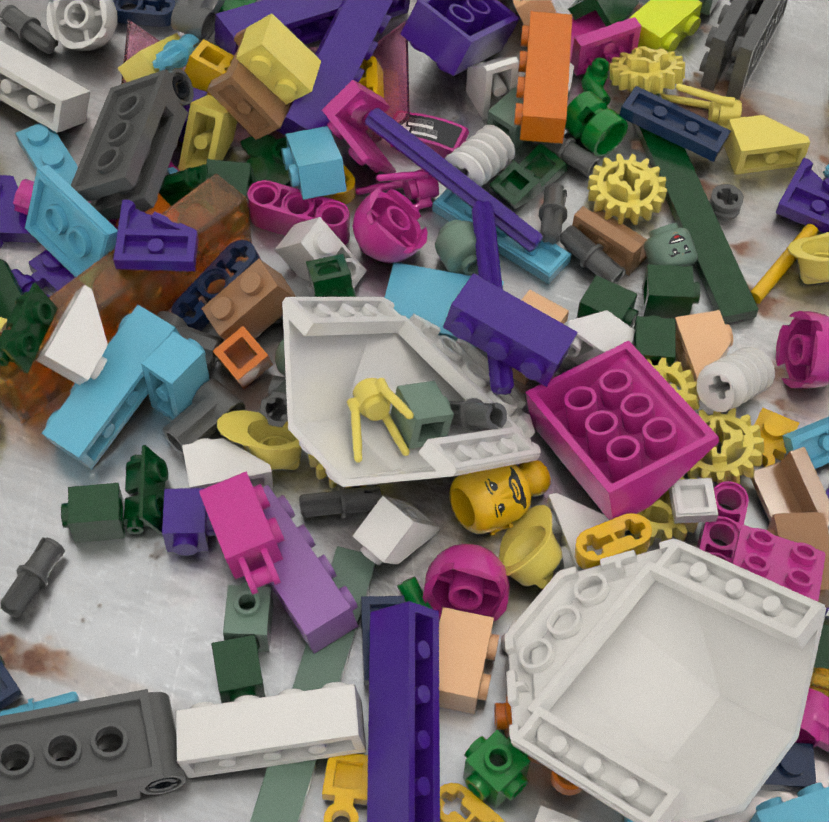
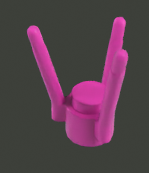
M421 169L412 172L379 174L376 176L377 181L392 182L369 185L355 190L357 195L372 193L376 188H381L380 191L403 188L405 196L409 200L414 199L417 202L413 205L419 211L433 205L431 198L439 195V183Z

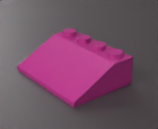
M629 340L552 378L547 387L540 384L525 392L533 427L609 520L624 514H637L649 508L719 443L717 434Z

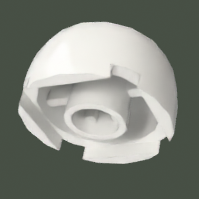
M53 0V3L49 1L47 6L46 22L54 39L60 41L65 47L76 51H94L104 46L114 35L117 27V10L113 0Z

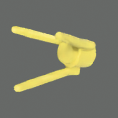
M677 84L676 90L709 101L660 93L663 99L672 103L709 109L708 120L724 128H727L729 119L741 117L742 103L740 100H735V97L721 96L683 84Z
M367 378L360 381L353 389L352 394L354 398L347 400V405L351 411L352 444L355 462L359 463L362 461L360 413L372 421L382 419L402 455L408 456L410 451L389 414L390 405L392 404L409 420L414 417L413 412L388 387L384 378Z

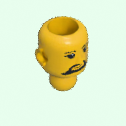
M536 460L521 463L519 466L515 464L458 475L452 481L450 487L452 510L460 524L468 531L475 534L490 532V535H495L498 531L514 527L512 522L523 517L530 507L531 496L538 497L548 490L551 484L550 474L544 463Z

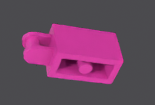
M246 471L200 490L199 493L235 580L245 576L252 595L259 593L257 588L268 583L280 584L281 581L273 563L283 560L277 544L285 541L276 518L272 517L267 520L263 510L271 506L261 483L252 486Z

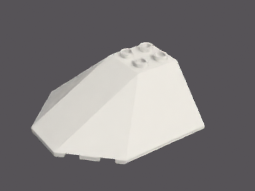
M285 297L283 300L288 429L299 440L300 447L319 461L326 469L327 476L342 487L451 477L536 461L540 457L539 445L531 442V437L535 433L531 417L522 411L526 404L524 395L515 386L508 395L493 394L490 387L488 360L472 344L459 338L455 341L447 336L438 335L440 327L414 313L410 319L400 315L393 309L394 303L384 297ZM367 378H384L388 387L394 393H396L397 386L435 381L443 396H446L449 401L464 402L470 398H477L483 403L502 404L507 411V420L502 428L498 427V429L480 428L479 430L470 431L461 425H451L448 436L428 439L422 447L409 449V455L403 456L383 420L372 421L360 413L362 461L357 463L354 460L351 411L347 405V400L354 398L352 393L356 384Z
M674 538L659 542L660 548L636 555L635 551L631 550L600 559L601 565L581 571H578L574 566L558 571L504 635L505 650L509 657V671L506 672L508 703L511 706L512 725H509L512 745L633 822H704L744 811L799 737L826 613L825 605Z

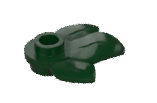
M267 134L257 140L251 136L240 141L243 150L251 157L246 163H251L255 182L267 180L286 186L290 183L288 170H285L281 151L282 148H287L286 137L277 140Z

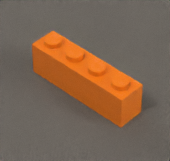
M531 11L529 26L522 25L520 47H527V51L520 50L518 72H524L525 77L518 76L516 98L523 99V103H516L514 125H521L520 140L563 144L567 116L572 14Z

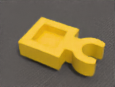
M762 407L754 425H759L761 438H764V452L762 453V464L764 467L775 464V458L778 460L784 458L786 449L782 435L797 430L799 423Z
M350 754L328 758L322 799L334 801V803L325 811L324 822H333L338 816H345L350 822H359L358 812L354 804L367 806L368 755Z

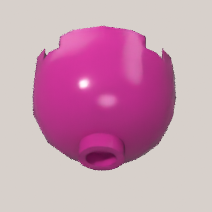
M376 188L361 202L355 211L352 225L355 239L361 251L377 261L386 264L405 261L427 242V228L424 227L421 230L420 224L417 221L421 214L407 197L393 189L385 193L380 191L381 188Z
M811 311L793 312L788 317H794L790 325H782L776 344L777 366L785 364L789 378L781 379L790 388L810 389L825 387L829 385V316Z
M473 544L453 545L441 551L429 565L425 578L423 600L425 604L428 601L432 609L439 611V620L442 609L445 607L493 617L494 621H496L507 609L510 587L509 578L506 575L504 564L492 551Z

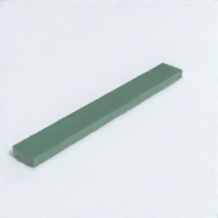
M337 546L331 564L337 576L332 580L338 589L345 585L358 605V608L353 610L357 625H359L361 619V596L368 595L377 564L360 551ZM358 627L315 654L306 643L292 689L308 691L321 689L328 683L342 682ZM318 759L267 767L250 822H300Z

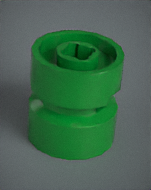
M586 91L579 94L567 106L565 130L575 139H581L582 145L593 155L598 157L608 155L624 139L628 129L627 121L613 109H608L607 104L594 92Z

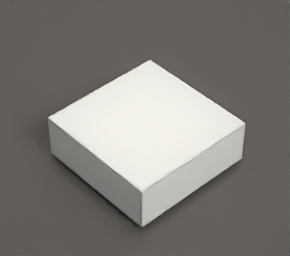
M712 478L679 479L669 488L674 524L716 522L718 510Z

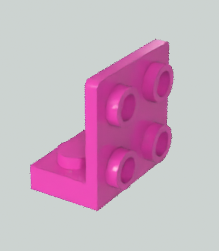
M596 10L577 20H574L572 17L570 63L574 66L573 72L576 76L584 74L595 58H604L610 65L612 58L620 57V53L631 54L632 50L638 47L642 27L638 20L633 17L605 26Z
M352 80L322 109L330 120L327 126L336 137L347 141L351 146L348 149V153L359 165L367 164L375 173L379 171L386 174L396 173V169L365 132L369 129L365 125L369 112L375 108L386 112L390 106L383 97Z
M746 525L741 526L732 564L817 602L819 601L826 556L823 551L817 550L806 543H797L773 535L765 529L752 528Z

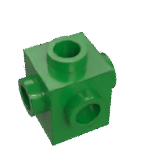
M496 730L488 739H485L483 736L476 739L464 754L467 758L463 774L466 786L480 800L485 799L494 809L506 798L510 801L515 799L529 782L527 779L530 760L527 758L528 755L514 747L510 736L506 738L499 730ZM495 760L500 766H495L492 762Z

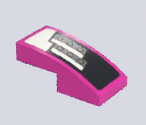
M398 112L395 118L397 123L443 158L460 147L469 135L466 127L431 115Z

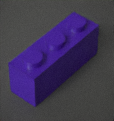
M474 273L452 302L443 328L450 331L455 337L471 343L486 352L490 357L504 362L521 372L528 379L535 380L546 387L567 356L578 334L572 328Z

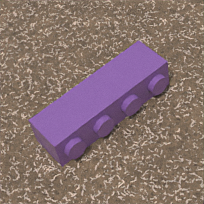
M266 485L263 489L271 507L264 509L263 512L267 520L272 517L276 518L285 541L277 544L283 560L273 563L281 583L275 585L274 582L268 584L315 654L358 627L353 614V610L357 609L358 605L345 585L338 589L332 580L337 575L326 556L323 554L317 558L311 549L316 544L304 524L296 527L291 519L295 517V513L285 496L281 495L277 498L270 487Z

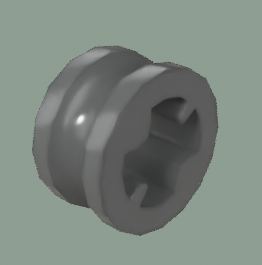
M721 184L712 190L709 202L717 219L732 220L739 215L744 196L741 190L734 185Z

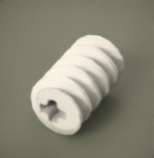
M485 125L475 135H472L467 141L463 142L460 147L456 148L451 154H448L445 160L482 187L491 178L496 176L499 171L503 170L506 165L512 162L515 157V148L510 137L499 127Z
M743 347L705 366L699 373L697 379L699 398L708 408L716 412H727L729 409L738 407L742 403L768 390L775 378L774 365L770 357L757 348Z

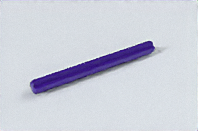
M375 108L369 112L365 125L471 208L474 207V203L478 200L483 202L490 201L494 208L496 227L525 250L532 252L539 246L543 239L540 232L381 109Z
M478 200L472 208L478 275L503 289L493 204L490 201L483 202ZM487 354L491 391L495 395L510 394L512 392L511 389L514 387L512 367Z

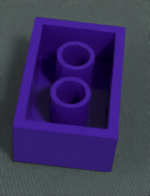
M417 0L400 34L410 42V45L415 50L425 53L435 61L439 69L455 76L468 67L474 66L502 51L520 17L498 0Z

